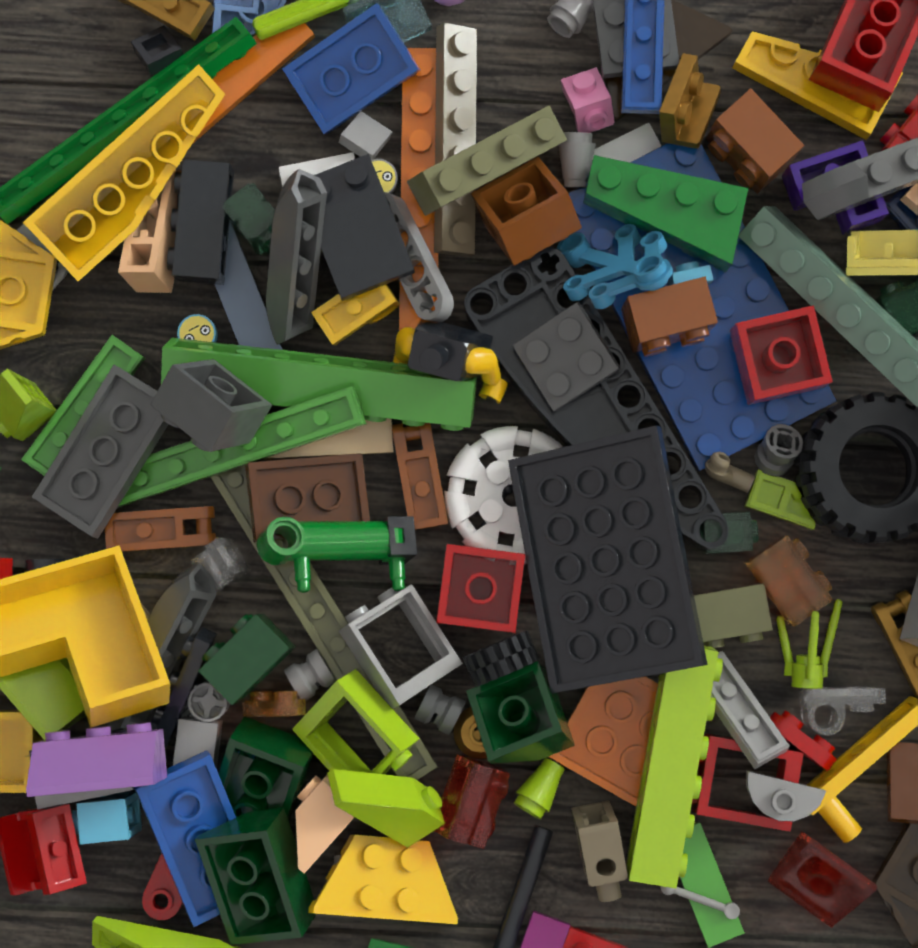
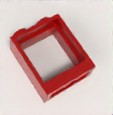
M705 733L704 736L709 738L708 752L705 760H699L698 775L702 777V784L698 800L692 799V811L697 815L791 832L792 821H778L763 814L709 805L718 747L741 752L742 750L733 738ZM788 749L787 752L776 757L779 758L776 778L799 783L804 753L795 749Z

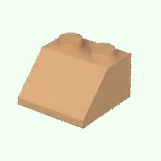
M315 775L297 796L302 801L295 810L298 869L303 873L312 866L354 819V816L335 806L328 775L322 780Z

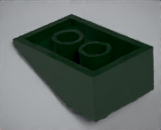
M246 716L243 717L229 738L219 771V777L236 817L250 811L284 807L288 821L290 820L298 799L297 796L301 792L314 755L299 737Z

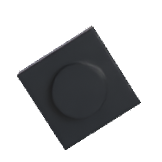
M165 25L131 41L135 54L150 75L163 70L183 55L182 48Z

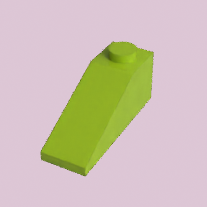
M7 368L0 375V432L7 439L12 436L15 439L24 441L48 422L57 410L36 383Z
M332 769L327 773L336 807L407 848L445 824L440 809L442 807V800L438 792L433 787H427L412 777Z

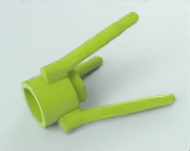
M835 600L821 657L817 656L818 611H813L811 614L808 655H796V662L793 661L784 618L777 616L778 633L785 662L784 675L792 676V687L807 689L823 688V677H828V662L840 617L842 600Z

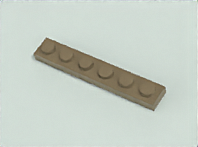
M442 23L436 26L435 165L476 144L477 29L449 23ZM472 192L435 211L434 253L464 257L475 255V202L471 196Z

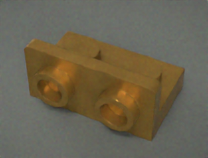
M682 54L659 110L662 142L699 148L721 94L720 86L703 82L704 75L699 72L698 56Z

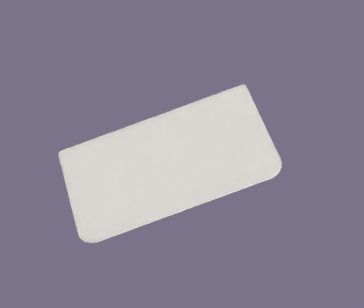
M647 123L596 148L594 155L630 163L661 147V144L650 123Z

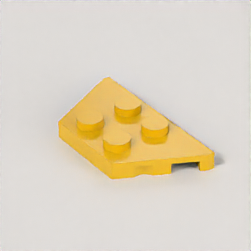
M1 220L0 350L45 335L57 266V259Z
M356 834L349 836L341 850L339 861L330 869L325 878L327 882L317 899L311 902L308 913L458 924L457 914L429 841L419 840L407 848L392 838Z

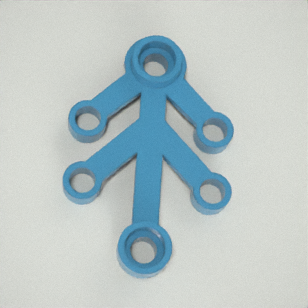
M627 224L622 226L614 235L618 242V256L592 249L582 233H573L565 240L560 241L557 249L562 252L572 268H579L585 264L601 268L585 275H575L569 278L563 285L571 301H578L588 295L596 309H604L615 301L617 294L636 287L641 290L650 291L662 288L668 282L673 272L670 262L661 256V253L667 248V243L660 231H652L641 239L635 225ZM640 243L645 256L635 261V246ZM622 275H627L626 277L618 279L611 283H606V281L620 277Z

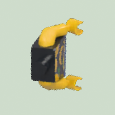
M421 319L415 329L404 327L396 336L393 358L395 363L408 364L410 369L460 382L481 375L484 383L479 396L483 399H486L487 396L491 397L498 404L501 403L508 383L501 378L497 356L491 350L492 335L444 322H432Z

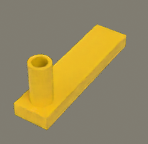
M909 696L838 757L828 772L823 770L807 784V786L826 790L820 806L811 815L813 816L818 812L843 843H847L857 837L862 827L836 796L918 726L917 698Z

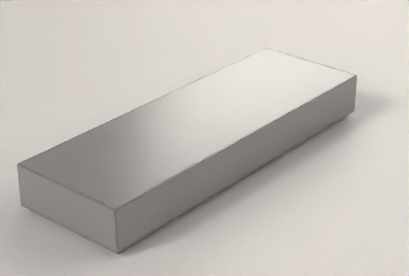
M720 651L718 658L723 660L721 678L719 682L713 681L711 697L716 699L715 713L753 768L756 769L787 752L790 745L725 653Z

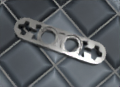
M384 192L400 234L404 231L408 234L406 250L413 268L419 262L424 267V274L420 281L415 283L412 274L399 280L416 314L420 318L432 322H443L448 319L453 311V296L406 203L401 197ZM431 296L437 297V300L434 302ZM433 305L435 307L434 311L430 309L431 307H433Z

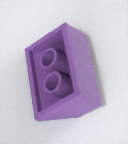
M151 722L128 724L126 725L127 732L111 734L110 726L87 728L86 736L71 738L70 730L46 732L45 740L35 742L32 746L26 786L27 797L154 785L167 778L163 729L152 730Z

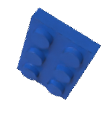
M377 3L282 68L323 134L330 133L421 71L381 6Z

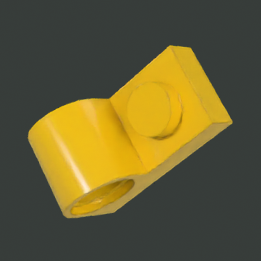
M385 284L344 301L337 294L311 313L331 344L337 345L366 324H373L383 319L398 308L400 303L389 286Z

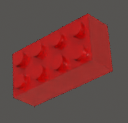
M844 0L809 81L879 112L892 95L918 36V0Z

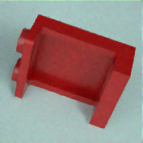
M70 804L38 810L33 808L0 817V851L9 892L12 896L42 889L43 895H51L87 883Z

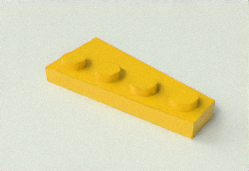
M751 32L732 69L865 140L869 138L889 99L881 110L876 112L809 81V78L822 50H819L818 53L801 49L800 44Z

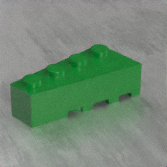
M594 155L583 204L622 223L633 224L647 233L660 231L667 243L682 249V252L694 258L698 257L714 265L713 267L726 273L733 264L748 188Z

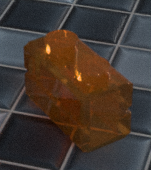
M785 535L748 559L745 564L759 584L765 585L766 594L789 626H796L810 617L813 611L820 610L833 600L828 593L832 586L820 570L813 572L805 559L810 557L802 542L798 538L791 540L788 535Z

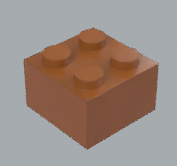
M751 88L715 120L706 137V140L709 142L708 148L714 157L721 162L726 160L735 170L734 176L743 187L748 188V190L752 188L757 194L783 172L805 146Z
M539 157L530 160L471 193L486 229L513 265L532 258L536 253L556 242L565 240L569 235L582 229L569 193Z
M706 276L665 286L658 290L630 295L626 298L621 308L632 352L643 351L644 357L667 351L666 347L679 341L682 347L704 342V338L710 335L709 332L718 323Z

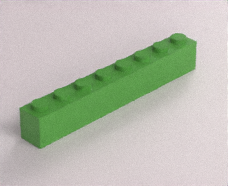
M171 338L162 347L161 384L173 364L214 359L274 406L289 408L353 386L356 389L364 418L367 421L383 422L389 418L402 420V423L408 426H423L425 423L440 424V427L445 430L459 431L464 427L470 428L474 417L477 377L460 382L410 369L408 364L180 338Z

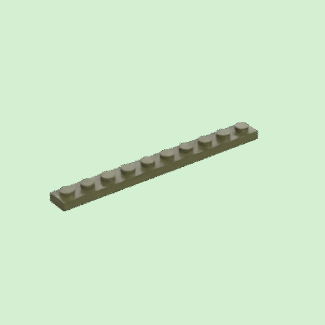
M245 465L212 476V481L257 551V542H253ZM286 539L274 541L279 547L288 548ZM262 559L335 678L338 680L354 669H357L374 688L339 633V630L349 623L311 562L309 592L300 593L297 590V582L295 581L294 561H288L282 565H271ZM401 706L395 707L393 710L419 737ZM356 710L381 752L386 756L392 749ZM420 738L409 749L413 754L412 758L399 770L395 771L393 769L396 776L412 777L418 780L436 769L438 765Z

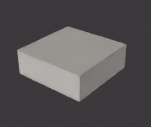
M360 111L343 131L338 143L360 157L369 154L372 161L390 140L392 131Z

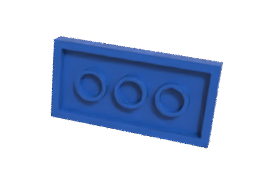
M206 750L167 768V778L154 785L134 787L193 927L220 915L195 839L198 835L236 818L211 754Z

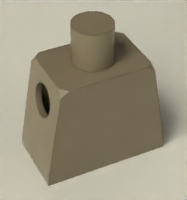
M607 800L571 808L588 886H596L598 900L601 902H610L621 898L619 881L628 879L618 820L610 801Z

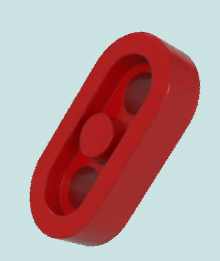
M785 710L782 715L776 712L772 713L770 719L787 743L796 750L803 752L804 756L828 772L837 761L832 755L835 747L817 734L811 739L800 729L804 724Z
M162 853L142 897L145 912L156 920L172 918L183 905ZM157 894L167 896L168 905L166 907H160L156 904L155 897Z

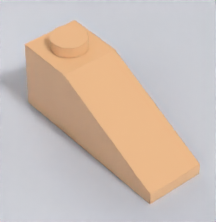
M176 169L143 217L137 229L124 240L118 273L136 292L172 293L175 278L172 276V270L167 269V254L169 247H175L176 232L171 231V213L173 208L178 209V197L174 191Z

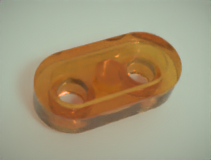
M297 690L276 692L253 691L250 692V699L242 700L243 716L282 717L305 715L306 698H297Z

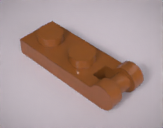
M403 423L391 425L407 516H414L415 530L448 525L430 423H425L423 426L404 427ZM422 440V450L408 452L407 441Z
M214 506L114 513L105 527L106 549L120 546L122 552L215 546L217 545L216 533H212L211 519L215 518ZM185 520H196L197 534H185Z

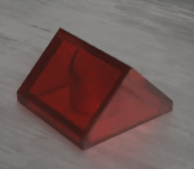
M802 831L768 879L770 884L831 928L872 895L878 886Z

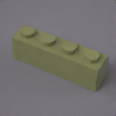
M549 105L422 171L408 180L407 183L424 215L427 216L567 141V138Z
M764 584L694 595L704 646L713 648L725 646L724 639L739 636L740 643L763 640L762 632L773 630Z

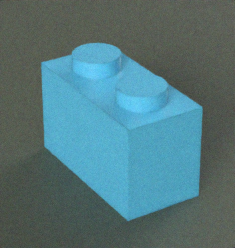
M136 791L82 800L76 804L77 810L72 811L76 834H79L80 844L129 840L142 830L140 800Z

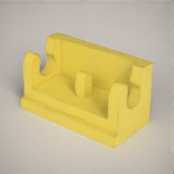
M918 230L851 231V236L847 238L846 276L918 275Z

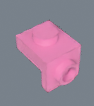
M597 67L561 79L562 90L574 114L578 132L591 133L612 126L615 123L612 99Z

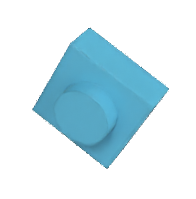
M697 261L678 265L675 267L676 272H673L668 279V285L706 276L709 286L713 281L711 266L699 267Z

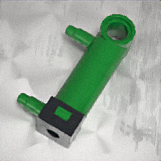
M284 516L273 520L261 532L256 545L258 554L268 564L282 565L288 561H294L295 581L297 582V590L300 593L309 592L310 561L379 560V565H389L392 589L394 591H401L405 588L404 580L406 575L404 564L417 555L414 516H388L383 521H296L293 518ZM273 535H282L287 540L288 548L279 547L274 542Z

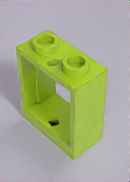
M357 669L338 679L292 729L329 771L339 769L386 775L391 768L397 771L412 758L413 754L409 749L420 739ZM347 701L350 702L392 749L372 771L328 723Z

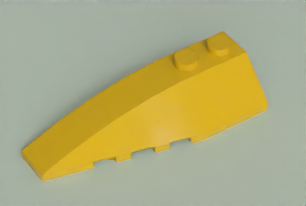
M198 64L23 221L24 225L68 272L79 281L137 229L196 137L220 104L225 93Z

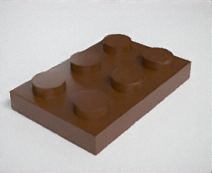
M361 453L249 462L245 464L254 543L257 542L261 532L273 520L284 516L293 518L296 521H370ZM273 535L274 541L285 540L282 535Z

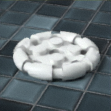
M504 426L480 434L482 438L470 446L467 443L459 451L447 473L450 480L448 491H444V503L451 528L456 527L464 539L461 542L465 546L525 554L517 507L508 506L502 498L504 488L512 484L508 460L519 458L512 457L514 445L529 447L528 455L562 448L563 446L558 441L536 429L528 432L517 430L518 426ZM491 451L497 461L490 463L485 469L479 458ZM465 480L477 482L475 496L463 494ZM476 512H479L482 519L487 523L478 530L475 529L468 519ZM499 532L514 534L513 545L497 544ZM485 558V559H488V560L493 561V562H494V560H495V559H491V558ZM510 561L509 565H515V562Z

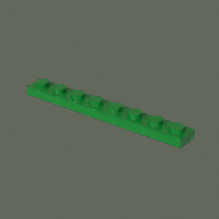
M234 17L0 187V217L6 224H9L14 219L27 214L32 206L46 196L56 193L65 182L74 177L198 64L213 79L217 72L228 64L244 57L248 50L257 44L249 31L237 17Z

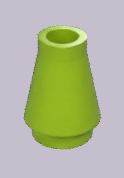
M544 758L541 765L515 792L518 796L514 804L528 814L541 819L545 812H550L560 778L565 769L556 762Z

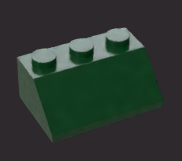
M284 807L247 812L196 837L195 842L231 945L303 937L317 914L308 913L309 906L314 897L306 873L298 869L297 845Z

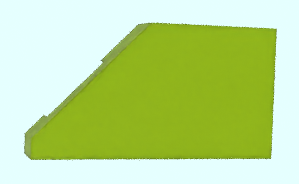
M759 469L756 470L755 478L744 507L809 530H814L816 525L813 517L811 518L801 501L802 495L795 482L779 476L767 475Z

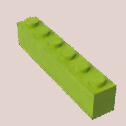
M704 646L708 665L661 673L659 675L626 861L629 881L677 889L678 877H685L688 863V855L683 853L685 838L691 839L695 823V816L690 814L692 799L698 800L702 784V777L697 775L699 760L706 759L709 738L704 736L706 721L713 720L716 699L711 697L713 681L719 682L723 667V660L718 658L719 652L713 647Z

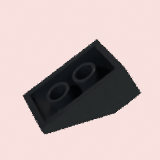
M369 154L314 175L321 179L327 191L321 249L342 301L415 273Z

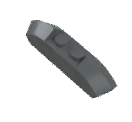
M918 138L850 162L802 183L804 204L817 220H821L917 184Z
M301 169L296 170L282 187L272 224L266 309L270 329L277 345L313 328L314 316L311 312L315 310L327 191L319 177Z
M200 563L186 569L170 583L147 619L169 680L174 670L177 671L183 661L179 657L189 636L195 637L216 597L215 580ZM158 707L108 722V726L111 727V732L127 729L126 725L151 722Z

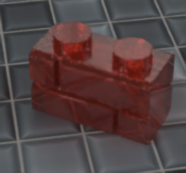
M457 754L441 798L442 807L440 809L445 824L434 830V832L452 841L485 849L488 838L495 830V817L501 800L508 793L510 773L492 764Z

